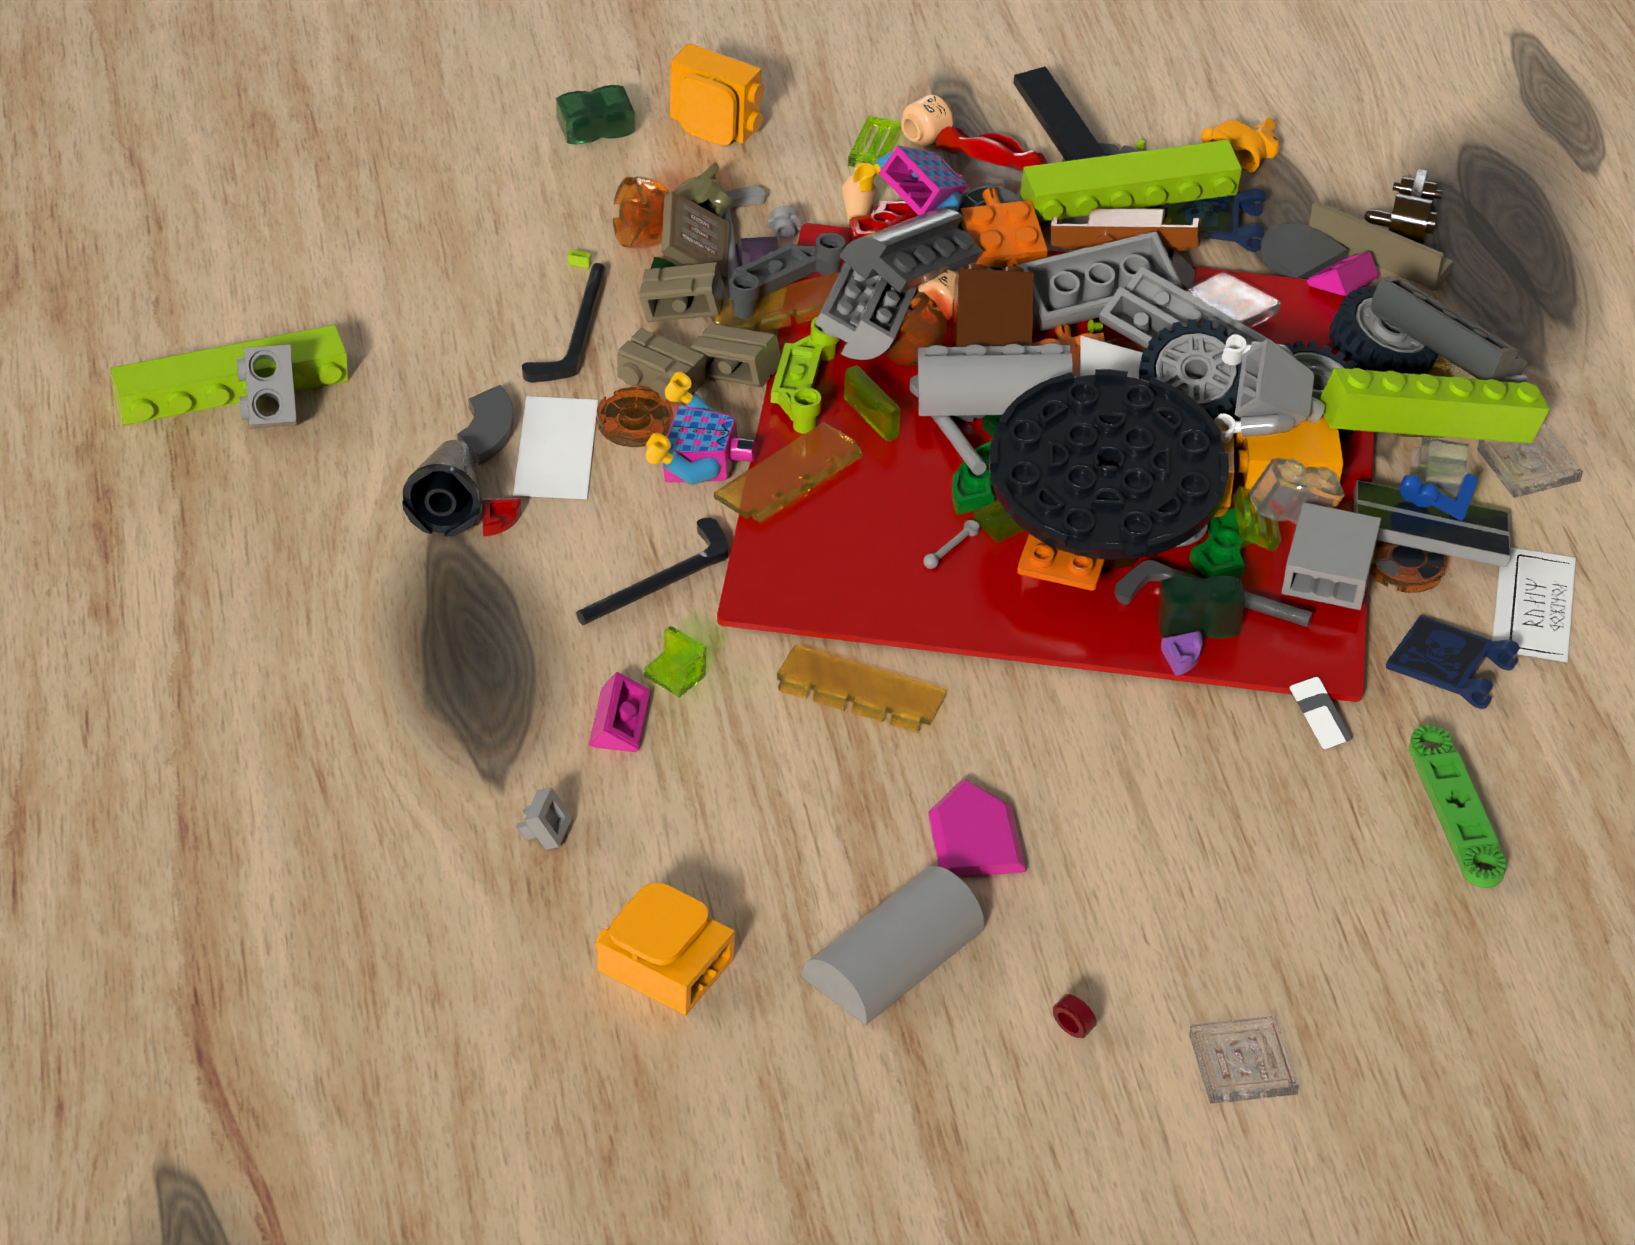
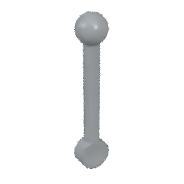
M974 520L966 521L964 523V530L936 553H930L924 557V566L928 569L936 568L939 564V559L967 536L978 535L979 523Z

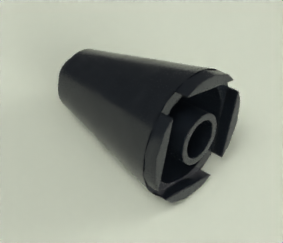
M449 440L441 444L405 482L402 501L403 511L410 522L421 531L432 534V531L445 533L444 536H455L466 531L476 521L481 508L476 459L473 449L463 441Z

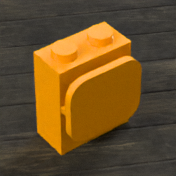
M687 43L671 60L670 118L680 121L682 128L690 135L725 146L734 140L743 144L753 132L756 133L760 129L763 121V114L760 112L761 98L764 93V85L761 84L762 69Z
M1323 415L1316 423L1305 420L1286 433L1242 437V433H1234V447L1240 448L1237 451L1236 470L1237 473H1243L1245 489L1252 498L1269 502H1305L1313 497L1314 491L1338 492L1343 468L1338 429L1329 428Z
M650 883L643 886L612 920L610 927L606 926L598 935L595 943L597 970L686 1016L734 960L735 930L709 918L708 909L701 901L667 884Z

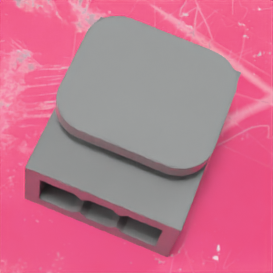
M1303 502L1286 564L1281 594L1361 610L1381 518Z

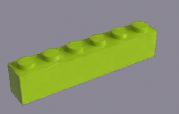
M1222 140L1027 166L1023 168L1020 194L1023 201H1032L1038 222L1052 220L1053 217L1063 219L1090 215L1091 209H1136L1164 205L1166 203L1172 204L1237 195L1242 168L1230 141Z
M335 325L111 367L113 396L123 426L240 403V397L247 396L246 381H238L237 358H244V348L290 345L294 392L348 382L347 355ZM260 359L255 363L253 370L258 376L267 378L274 374L276 365L270 359Z
M1334 368L1319 399L1325 404L1323 416L1329 428L1530 444H1532L1550 410L1537 385L1529 382L1516 383L1494 379H1467L1459 376L1418 375L1394 371H1370L1360 368Z

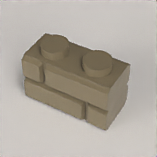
M717 262L665 267L662 269H645L639 295L647 322L720 316L721 302L724 297V285Z
M709 324L702 332V336H699L691 344L692 350L706 356L705 378H715L716 380L763 387L770 379V375L777 371L781 359L777 336L767 332Z
M642 328L631 337L630 341L628 340L619 349L617 354V377L629 385H636L653 392L661 399H667L665 388L676 372H683L689 376L692 383L688 391L690 394L695 393L705 381L706 356L704 354L657 336ZM682 401L676 402V403L681 404V405L684 404Z

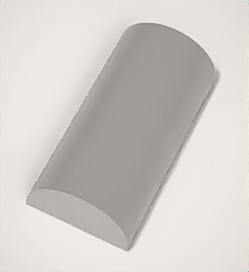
M1157 232L1017 265V267L1023 268L1024 272H1034L1032 329L1038 333L1055 329L1059 325L1063 327L1064 324L1071 325L1099 318L1100 312L1119 287L1125 288L1141 266L1182 289L1183 286Z
M929 866L803 965L801 977L863 1024L867 1025L984 930V917L979 902L970 888L954 873L939 866Z

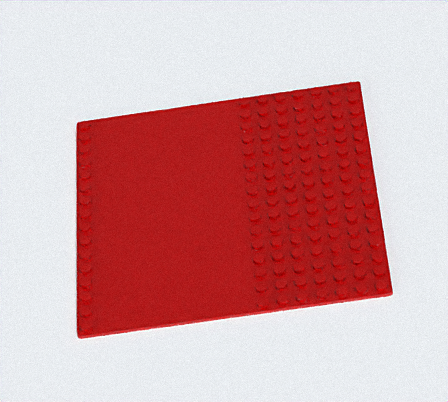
M805 223L801 226L797 246H816L817 237L824 233L841 235L845 239V247L852 239L848 227ZM1048 250L1047 258L1068 252ZM841 259L840 270L845 262L843 259ZM1191 266L1195 270L1194 290L1190 294L1233 319L1240 320V323L1267 337L1275 344L1289 342L1293 346L1295 341H1303L1305 347H1307L1309 341L1317 342L1318 349L1321 350L1324 345L1332 347L1331 353L1334 355L1340 351L1334 350L1331 344L1333 339L1329 338L1331 330L1329 328L1346 296L1308 286V279ZM814 272L789 284L777 336L781 355L785 343L793 344L811 335V322L814 318L818 317L837 276L826 278L821 276L819 272ZM1230 284L1236 286L1208 301L1201 299ZM1235 288L1240 289L1239 291L1229 296L1228 294H1225ZM1237 293L1243 295L1225 305L1221 303V301ZM1223 295L1222 297L1225 296V298L1213 303L1214 301L1211 302V300ZM913 298L895 339L883 354L867 360L845 357L841 355V352L846 342L840 339L836 343V356L832 360L821 361L814 389L821 394V411L816 416V429L809 434L796 432L793 428V421L780 405L771 403V390L776 372L770 375L755 437L757 442L756 458L749 465L717 612V623L719 625L1293 695L1290 690L1291 685L1319 677L1330 699L1350 702L1362 700L1364 692L1368 583L1361 610L1281 594L1286 564L1303 502H1269L1252 498L1245 489L1243 473H1237L1236 457L1237 451L1240 450L1239 447H1234V479L1231 504L1228 510L1241 506L1260 532L1258 541L1247 545L1240 553L1244 561L1243 576L1219 583L1313 612L1308 628L1158 581L1146 583L1130 604L1125 605L1117 601L1114 596L1115 585L1128 572L1146 560H1154L1168 567L1201 577L1189 561V557L1193 547L1207 540L1209 537L1208 530L1200 540L1190 545L1174 547L1155 555L1137 558L1133 566L1118 569L1114 566L1111 570L1102 571L1094 591L1018 574V564L1029 535L1021 527L1018 528L1015 534L997 542L980 525L978 535L967 536L939 559V564L936 568H926L923 562L924 557L927 554L936 553L964 530V523L966 521H975L1003 507L994 489H992L994 494L993 507L957 515L951 496L953 476L964 460L931 416H919L918 398L910 391V379L918 374V348L933 345L953 347L952 318L943 323H936L925 319L916 309ZM1251 298L1252 301H1256L1238 311L1232 309ZM1259 301L1265 302L1259 306H1257L1258 304H1256L1252 307H1249ZM1235 303H1238V304H1236V305H1234V306H1232V307H1230V308H1228V309H1225V308H1227V307H1229V306H1231V305H1233V304H1235ZM1099 318L1091 319L1093 322H1100ZM1089 320L1069 325L1072 337L1090 333L1088 331ZM1104 324L1101 332L1094 331L1092 333H1103L1106 343L1135 351H1144V347ZM1032 329V343L1049 338L1057 339L1055 329L1038 333ZM858 367L900 408L899 415L869 406L856 394ZM950 416L974 449L991 441L992 437L982 429L983 418H974V422H967ZM1356 430L1352 436L1349 435L1346 440L1340 441L1343 468L1338 492L1314 491L1313 497L1305 501V503L1353 512V490L1356 481L1372 483L1374 432ZM1200 631L1203 642L1198 663L1190 671L1175 676L1161 650L1162 638Z

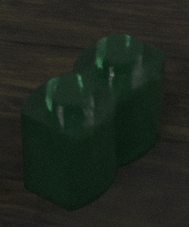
M606 85L596 88L591 92L572 91L556 98L557 120L568 144L591 143L601 137L616 139L635 132V111L624 86Z
M1225 575L1208 577L1203 580L1187 576L1171 577L1162 580L1156 614L1160 636L1167 638L1200 631L1202 636L1209 638H1229L1239 635L1245 605L1242 580Z

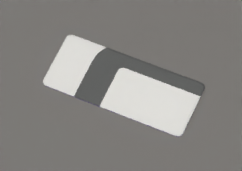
M1319 677L1290 686L1294 698L1323 749L1352 740L1347 727Z

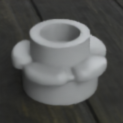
M779 206L771 211V218L767 220V227L772 229V233L777 237L791 238L801 230L802 220L799 217L798 210L795 208Z

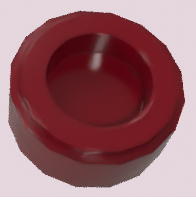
M1065 994L1053 1006L1055 1021L1066 1033L1073 1037L1085 1038L1097 1025L1096 1017L1090 1007L1074 995Z

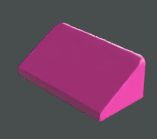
M1366 251L1340 259L1309 277L1307 283L1311 287L1347 296L1351 291H1356L1358 288L1378 278V272L1371 253Z
M616 672L601 689L589 745L596 748L636 752L640 746L651 690Z

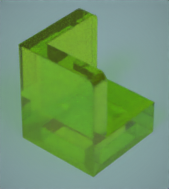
M669 626L663 632V653L644 668V677L680 698L706 676L707 647L676 628Z

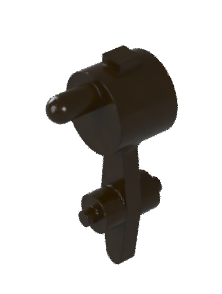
M1418 169L1415 179L1402 176L1401 183L1394 182L1393 191H1398L1399 194L1397 193L1392 213L1370 209L1365 213L1364 218L1371 224L1389 227V231L1424 244L1426 233L1433 234L1437 213L1431 212L1434 198L1441 200L1443 191L1436 190L1437 183L1426 181L1428 170Z

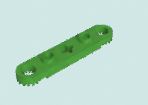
M1425 724V727L1418 726V729L1413 730L1411 735L1409 752L1464 878L1477 887H1495L1504 879L1507 867L1506 858H1504L1498 846L1499 841L1458 751L1456 752L1452 737H1449L1448 731L1444 732V728L1437 729V725H1433V727H1430L1429 724ZM1422 742H1433L1440 747H1438V750L1433 748V751H1431L1430 747L1427 750L1425 745L1422 747ZM1456 801L1459 806H1464V808H1458L1455 803L1450 802ZM1487 863L1494 869H1492V872L1487 870V873H1485L1484 869L1480 872V868H1476L1475 864Z

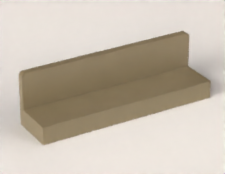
M1318 201L1312 205L1309 226L1324 232L1347 248V254L1353 256L1366 251L1370 252L1376 266L1433 290H1436L1452 271L1453 260L1444 257L1442 252Z

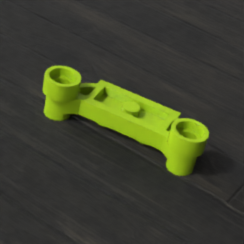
M817 317L811 322V335L793 344L785 343L771 390V403L780 405L793 421L794 430L801 434H809L816 429V416L821 411V394L814 389L821 361H829L836 356V343L840 340V338L827 335L821 327L814 324Z

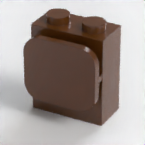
M969 264L964 268H959L955 277L952 304L953 347H967L969 345L1006 346L1009 344L1032 346L1034 272H1024L1023 268L1017 266L1004 267L1002 270H987V267L981 264Z

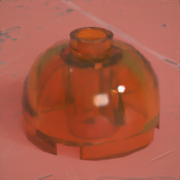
M642 176L626 177L622 180L614 198V205H620L619 217H613L615 237L620 246L631 249H647L662 243L664 197L670 193L666 186L652 178Z
M924 291L912 298L910 306L913 309L907 310L895 339L890 347L881 354L898 366L907 368L918 366V348L930 347L933 345L947 347L943 342L948 331L947 318L943 309Z

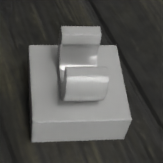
M552 787L537 790L532 804L523 810V813L526 815L525 822L517 823L516 828L526 840L537 837L545 850L558 848L572 820V815Z

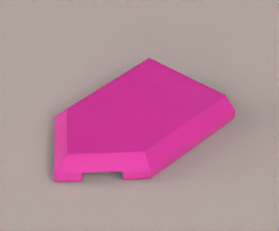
M963 778L928 811L939 867L951 871L958 877L1026 872L1012 805Z

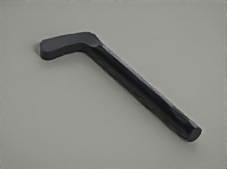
M595 263L591 267L567 354L562 360L556 362L524 363L522 365V376L525 381L530 383L569 378L578 373L581 355L606 271L603 264Z
M702 518L697 521V533L708 545V548L703 552L576 612L578 621L582 625H586L706 567L725 561L728 558V543L717 520Z

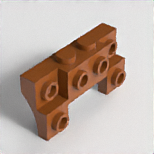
M1091 209L1087 224H1063V219L1053 217L1051 223V246L1075 250L1083 246H1088L1089 248L1156 231L1164 247H1170V249L1175 251H1186L1200 246L1202 219L1193 218V225H1171V218H1166L1164 224V209Z

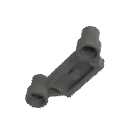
M824 233L817 237L816 246H797L792 242L736 268L735 275L729 280V296L733 299V315L738 318L753 316L755 305L759 298L814 272H819L821 276L826 278L838 276L842 259L839 256L845 248V239L836 233Z

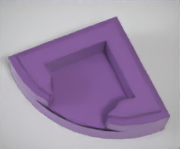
M1200 631L1162 638L1161 650L1175 676L1190 671L1198 663L1203 642Z

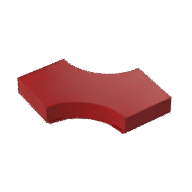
M879 201V207L873 213L849 219V233L853 241L919 215L905 201Z

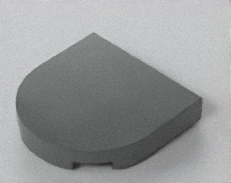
M1283 223L1269 228L1263 234L1260 244L1261 259L1269 269L1282 277L1309 279V277L1340 259L1346 258L1348 252L1347 248L1324 232L1301 223Z

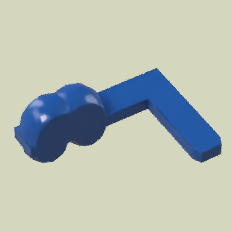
M1470 473L1466 474L1463 477L1455 500L1440 493L1436 485L1431 483L1423 484L1421 478L1413 474L1403 477L1399 492L1406 501L1412 502L1418 507L1424 508L1432 505L1462 521L1465 518L1478 480L1476 476Z

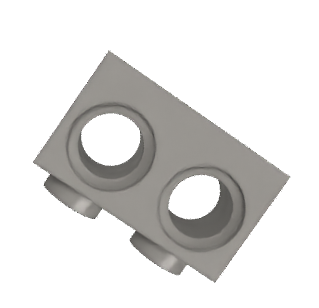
M290 345L244 348V358H237L238 381H246L247 396L240 397L241 420L249 419L250 429L297 426ZM260 359H270L275 363L276 370L272 376L263 378L254 372L255 363ZM264 397L276 399L279 403L278 411L272 416L260 414L256 408L260 399Z

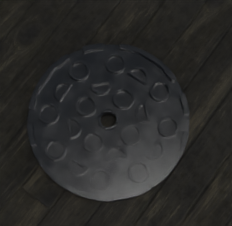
M1095 369V375L1073 377L1072 373H1066L1052 377L1033 386L1017 397L1000 417L998 427L993 438H991L989 454V473L993 489L1002 507L1021 528L1040 541L1059 550L1074 555L1105 560L1135 559L1167 551L1184 543L1201 531L1213 518L1224 498L1229 470L1228 452H1225L1220 429L1207 411L1193 398L1176 387L1151 377L1149 382L1127 377L1128 371ZM1114 460L1119 465L1118 468L1116 466L1109 467L1104 465L1100 467L1099 461Z

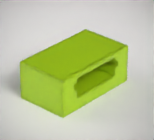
M570 249L568 265L589 269L591 253Z

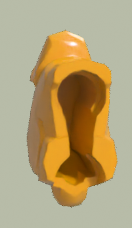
M1267 118L1262 124L1255 125L1252 128L1237 120L1224 121L1214 128L1203 129L1201 133L1203 143L1229 140L1241 168L1246 169L1250 173L1256 171L1263 158L1273 159L1279 153V140L1274 134L1276 123L1272 118Z

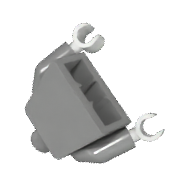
M1236 334L1227 339L1222 354L1223 362L1228 365H1238L1242 362L1235 415L1240 417L1241 421H1235L1228 414H1220L1214 419L1218 427L1227 429V431H1221L1223 444L1230 442L1233 433H1242V437L1286 433L1305 420L1311 423H1316L1320 420L1325 411V404L1312 397L1314 374L1296 359L1287 346L1275 344L1269 339L1263 342L1253 341L1251 345H1248L1242 336Z

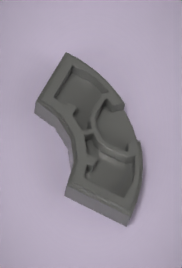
M501 385L468 399L469 410L474 418L467 428L457 434V440L467 443L473 449L478 465L488 461L501 451L506 445L508 435L512 429V402Z

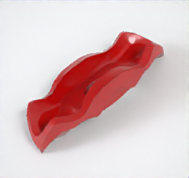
M950 125L941 130L935 142V149L942 148L952 154L964 153L969 157L998 166L1011 167L1022 173L1024 167L1048 164L1042 153H1037L1034 150L1025 152L1021 143L1014 137L998 132L985 133L978 137H969L960 128Z

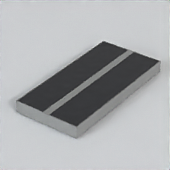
M1359 480L1356 481L1353 490V512L1381 518L1377 537L1378 541L1501 567L1508 566L1511 557L1508 512L1469 504L1465 518L1460 521L1432 505L1422 508L1406 501L1401 496L1400 489Z

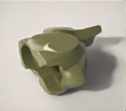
M716 162L703 174L686 180L674 190L675 193L720 218L726 213L728 206L731 204V197L726 194L723 187L716 180V172L719 169Z

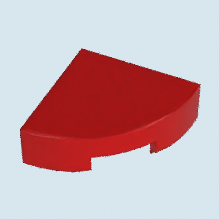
M521 498L482 500L483 536L496 535L511 528L521 515Z

